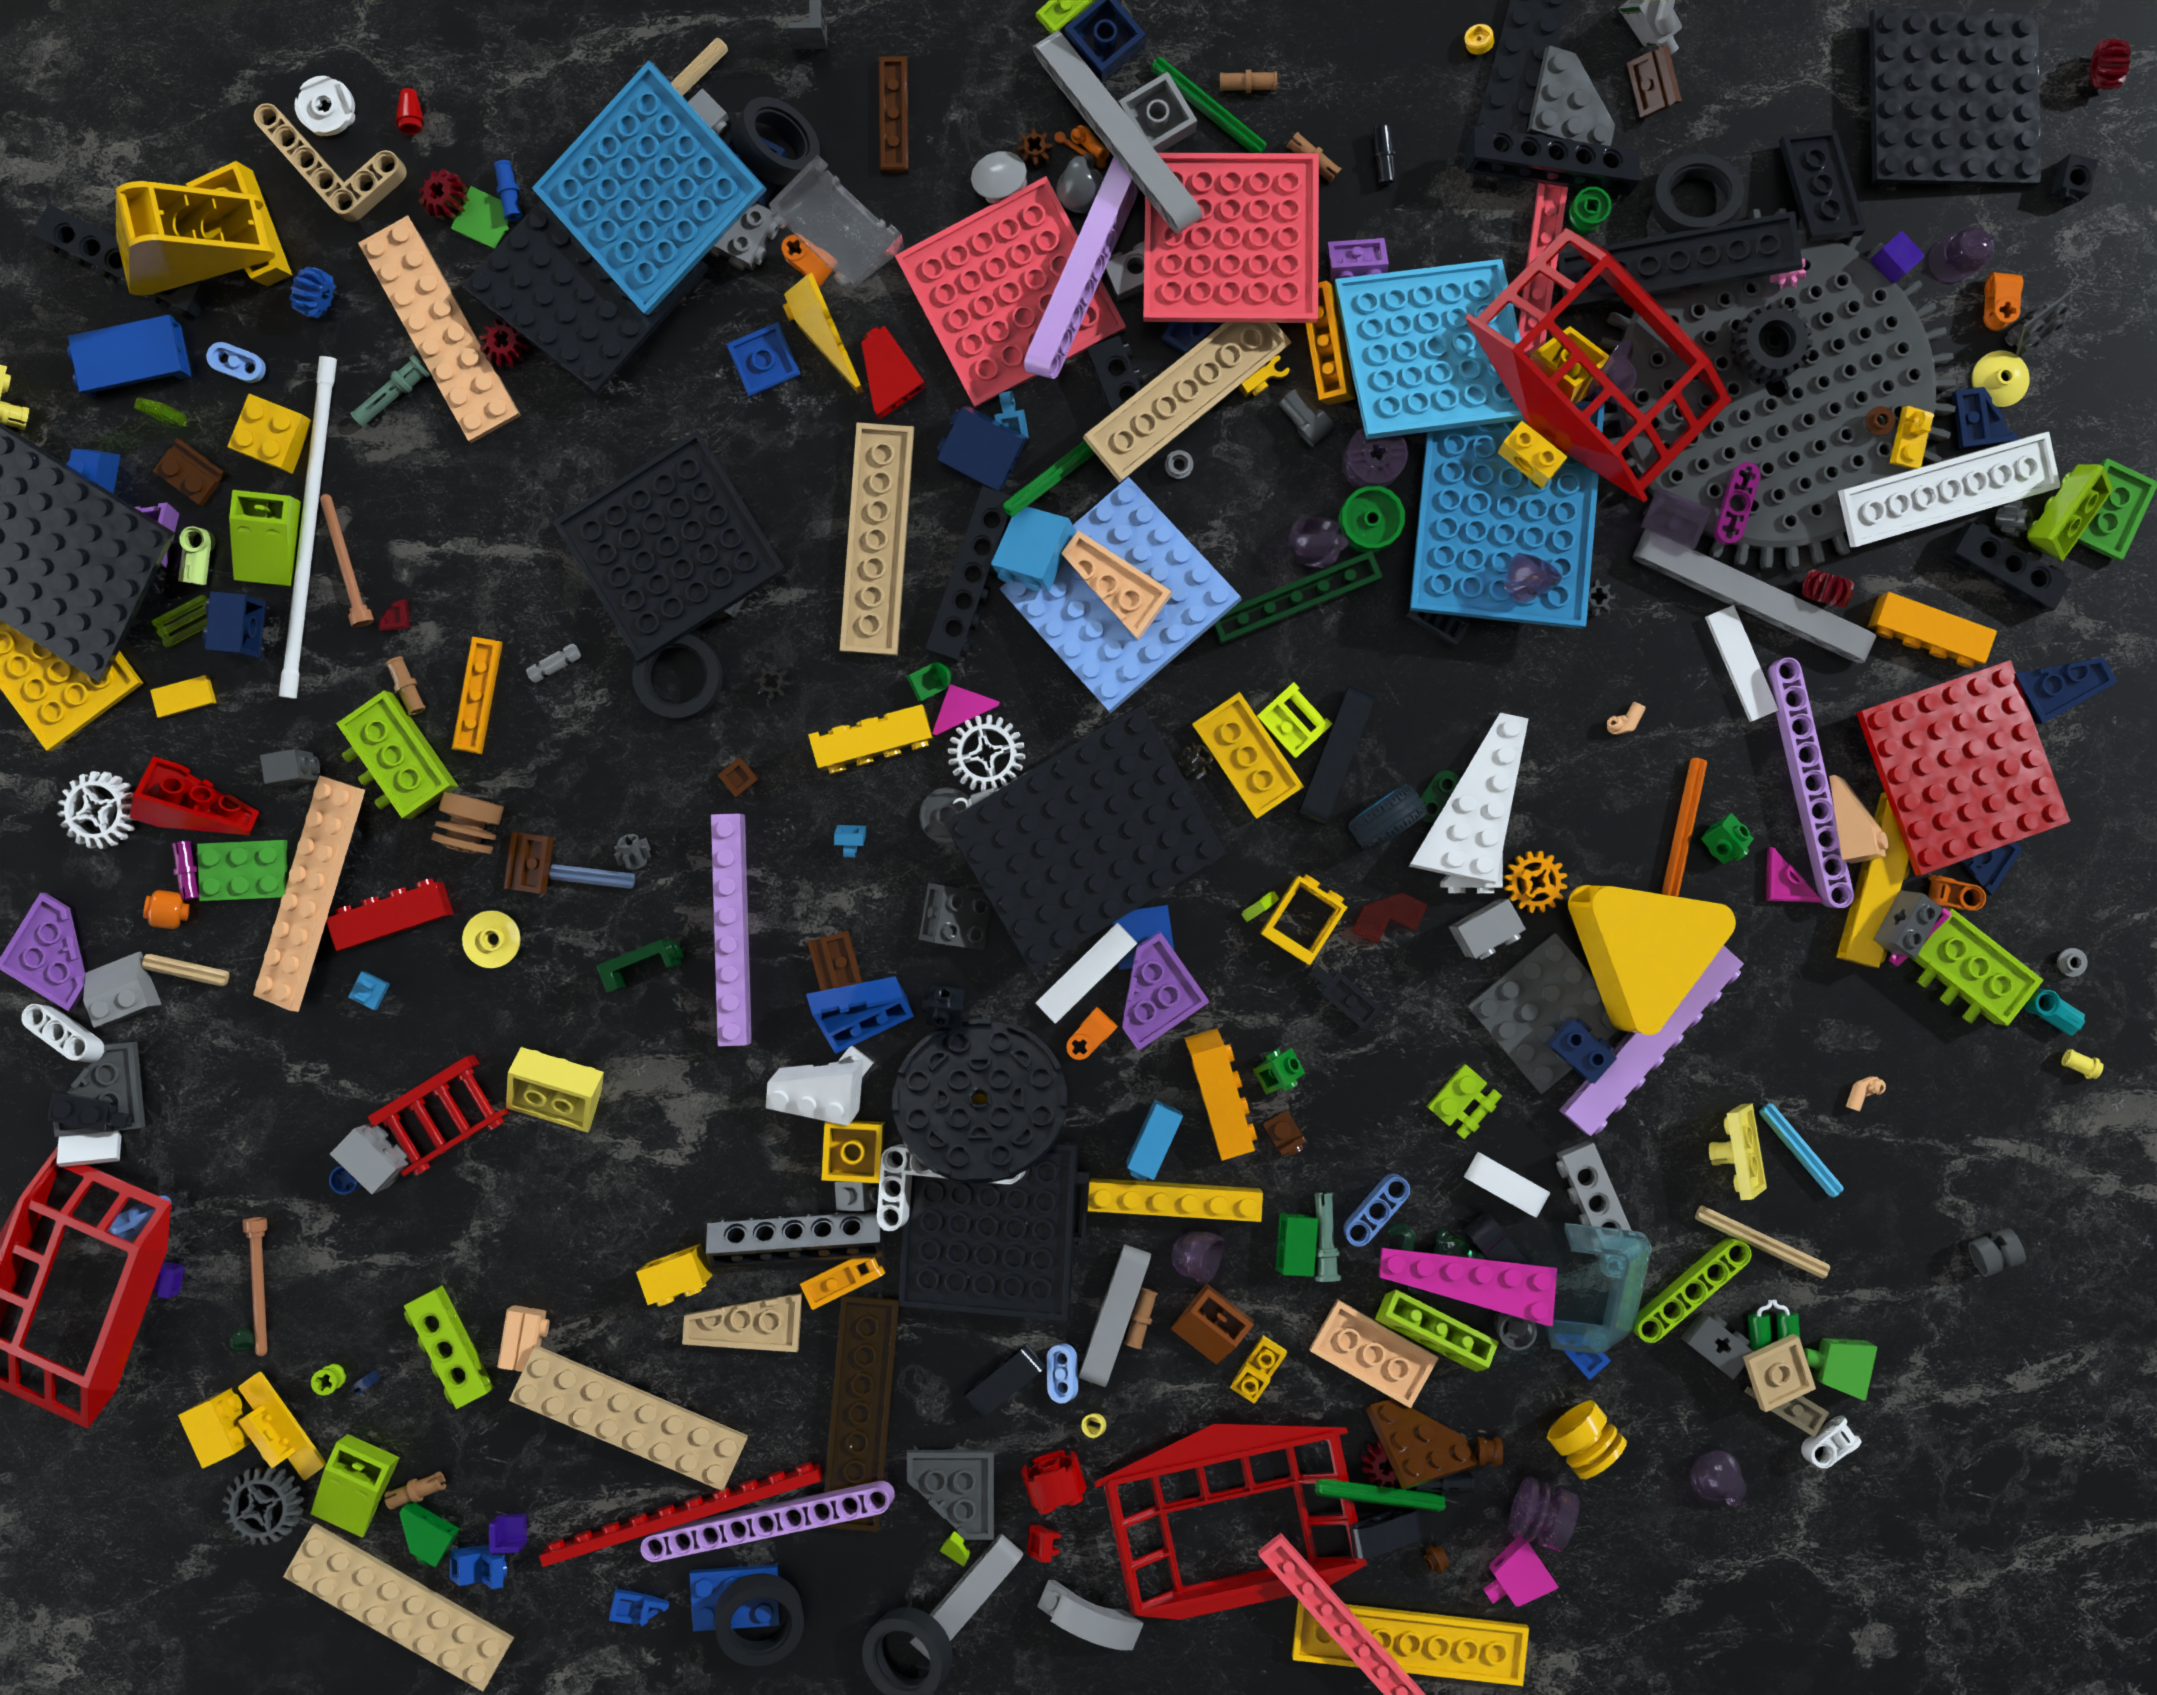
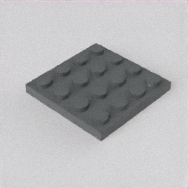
M1556 933L1548 936L1466 1005L1539 1094H1543L1573 1069L1545 1044L1567 1018L1574 1019L1575 1021L1578 1018L1582 1019L1592 1028L1589 1033L1597 1040L1601 1037L1606 1041L1618 1031L1610 1023L1595 979Z

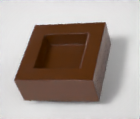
M741 757L718 774L719 778L736 798L759 780Z

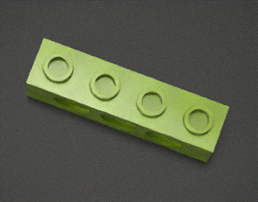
M443 1285L404 1305L406 1310L405 1318L410 1326L415 1327L419 1335V1346L424 1352L428 1353L432 1361L431 1369L445 1386L444 1394L450 1404H454L455 1408L458 1409L487 1394L494 1388ZM429 1316H434L438 1319V1329H434L429 1325ZM442 1342H447L451 1345L452 1354L443 1352L441 1348ZM455 1368H461L465 1372V1380H460L455 1376Z
M1397 1289L1385 1294L1375 1321L1475 1372L1489 1368L1499 1343L1489 1336Z

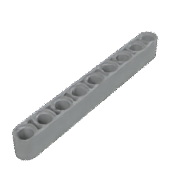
M1057 30L1034 45L1033 50L1040 64L1176 234H1179L1200 220L1203 216L1197 202L1063 34Z
M1645 530L1632 556L1635 561L1729 605H1734L1742 611L1851 661L1865 663L1876 639V635L1867 629L1656 532Z

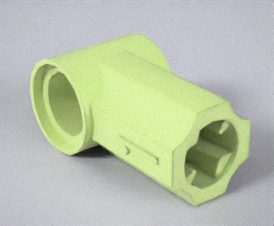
M194 526L187 527L181 532L179 537L182 555L178 581L206 585L210 552L216 544L215 537L209 530ZM197 534H200L202 542L196 548L193 544V539Z

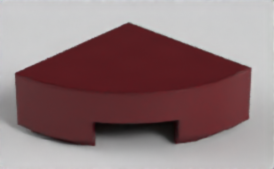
M408 600L396 601L386 610L380 619L379 631L410 629Z

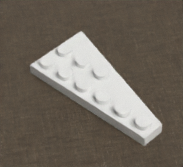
M1504 713L1499 714L1409 867L1496 884L1529 718Z

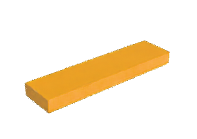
M472 637L452 743V749L477 754L483 753L503 642Z

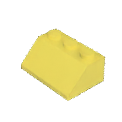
M521 1047L508 1071L506 1108L588 1133L602 1091L604 1072Z

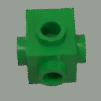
M1732 812L1711 825L1701 838L1710 853L1718 858L1723 865L1732 859L1737 862L1749 852L1747 847L1754 839L1750 835L1748 828L1741 824Z
M1279 1048L1267 1053L1263 1056L1265 1061L1253 1069L1266 1095L1279 1089L1285 1092L1298 1084L1296 1079L1305 1074L1292 1048L1280 1052Z

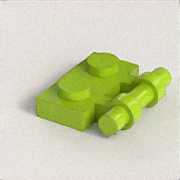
M1463 1064L1426 1107L1448 1126H1451L1458 1118L1463 1124L1456 1133L1465 1139L1472 1131L1475 1132L1480 1127L1478 1123L1488 1112L1492 1113L1497 1107L1495 1104L1502 1095L1493 1089L1485 1097L1480 1091L1486 1086L1487 1082L1470 1067ZM1475 1099L1480 1105L1468 1116L1463 1111Z

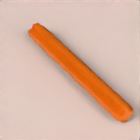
M1692 758L1690 760L1662 888L1663 895L1679 896L1707 768V761L1704 759Z

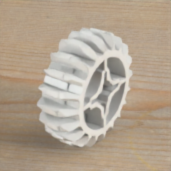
M987 715L986 724H982L981 717L976 716V726L973 727L971 722L966 720L965 725L969 730L964 732L960 727L956 729L958 734L962 736L960 740L951 737L950 741L958 746L957 749L948 748L949 754L957 755V758L949 760V764H959V767L953 771V774L955 776L962 772L965 774L960 780L962 784H965L970 778L972 780L970 784L971 790H975L977 783H982L981 792L987 790V784H991L993 789H998L996 782L1001 781L1003 786L1008 783L1004 779L1006 776H1009L1012 780L1017 778L1011 772L1013 768L1020 771L1023 769L1022 765L1015 762L1016 759H1025V754L1017 753L1016 750L1022 749L1025 746L1023 742L1014 743V740L1020 737V733L1015 732L1010 736L1009 732L1013 728L1011 723L1004 729L1001 728L1003 718L999 717L996 725L992 724L991 715ZM986 731L999 733L1009 744L999 746L990 744ZM977 733L979 740L978 748L973 752H969V754L963 755L966 742ZM983 740H985L986 746H989V750L993 748L994 751H998L990 756L991 768H989L987 761H984V757L982 759L978 757L983 752ZM1011 753L1006 768L996 775L995 760L1004 754ZM980 762L984 764L988 777H980L971 773L965 763Z
M96 771L91 772L90 776L86 774L80 775L79 781L72 780L69 782L72 790H63L62 792L67 799L58 802L61 806H64V811L57 813L59 816L66 818L60 824L63 828H70L66 835L76 837L75 842L77 844L86 843L87 848L98 846L99 849H106L108 844L110 846H117L119 844L118 838L126 840L128 835L125 830L134 831L136 829L131 824V821L134 819L130 818L134 795L132 792L128 793L131 785L129 783H122L123 778L120 776L112 777V774L109 772L100 774ZM104 787L111 792L114 799H105L103 794H99L97 788ZM117 811V816L114 821V814ZM93 821L95 826L100 828L101 833L97 834L91 831L84 822Z

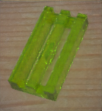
M140 397L139 399L136 398L135 409L156 420H164L168 423L185 426L187 420L185 414L165 403Z
M200 595L151 621L157 627V633L162 637V643L165 647H170L207 627L208 617L171 637L168 634L206 614L205 605L208 599L205 595ZM203 604L204 607L164 627V624Z

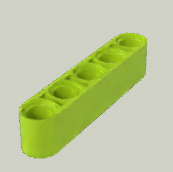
M1733 1237L1721 1240L1632 1318L1631 1328L1633 1332L1648 1343L1660 1340L1748 1264L1752 1256L1749 1246ZM1738 1245L1740 1249L1739 1255L1731 1259L1729 1256L1730 1249ZM1713 1264H1717V1274L1713 1277H1708V1268ZM1691 1283H1695L1696 1292L1691 1296H1686V1287ZM1669 1302H1674V1311L1669 1315H1665L1664 1306ZM1647 1321H1652V1330L1649 1333L1643 1334L1642 1325Z

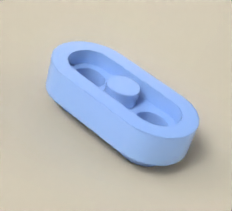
M224 342L214 343L209 347L206 354L207 362L213 369L248 383L258 382L263 378L266 371L265 363L259 356ZM224 355H228L226 363L221 362ZM255 365V370L252 373H248L249 366Z
M1065 1343L1052 1347L1047 1354V1390L1051 1399L1057 1403H1066L1074 1399L1078 1393L1077 1353L1072 1346ZM1063 1353L1067 1357V1362L1062 1359ZM1063 1382L1067 1384L1068 1391L1064 1390Z

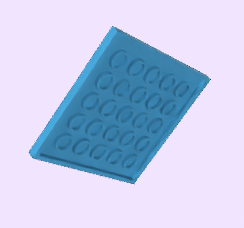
M647 61L532 187L536 194L637 307L647 315L659 305L767 190L650 61Z

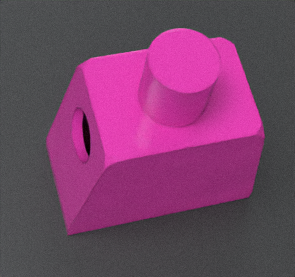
M1521 1534L1490 1563L1489 1568L1497 1579L1483 1588L1493 1604L1508 1595L1514 1605L1519 1607L1559 1587L1523 1534Z

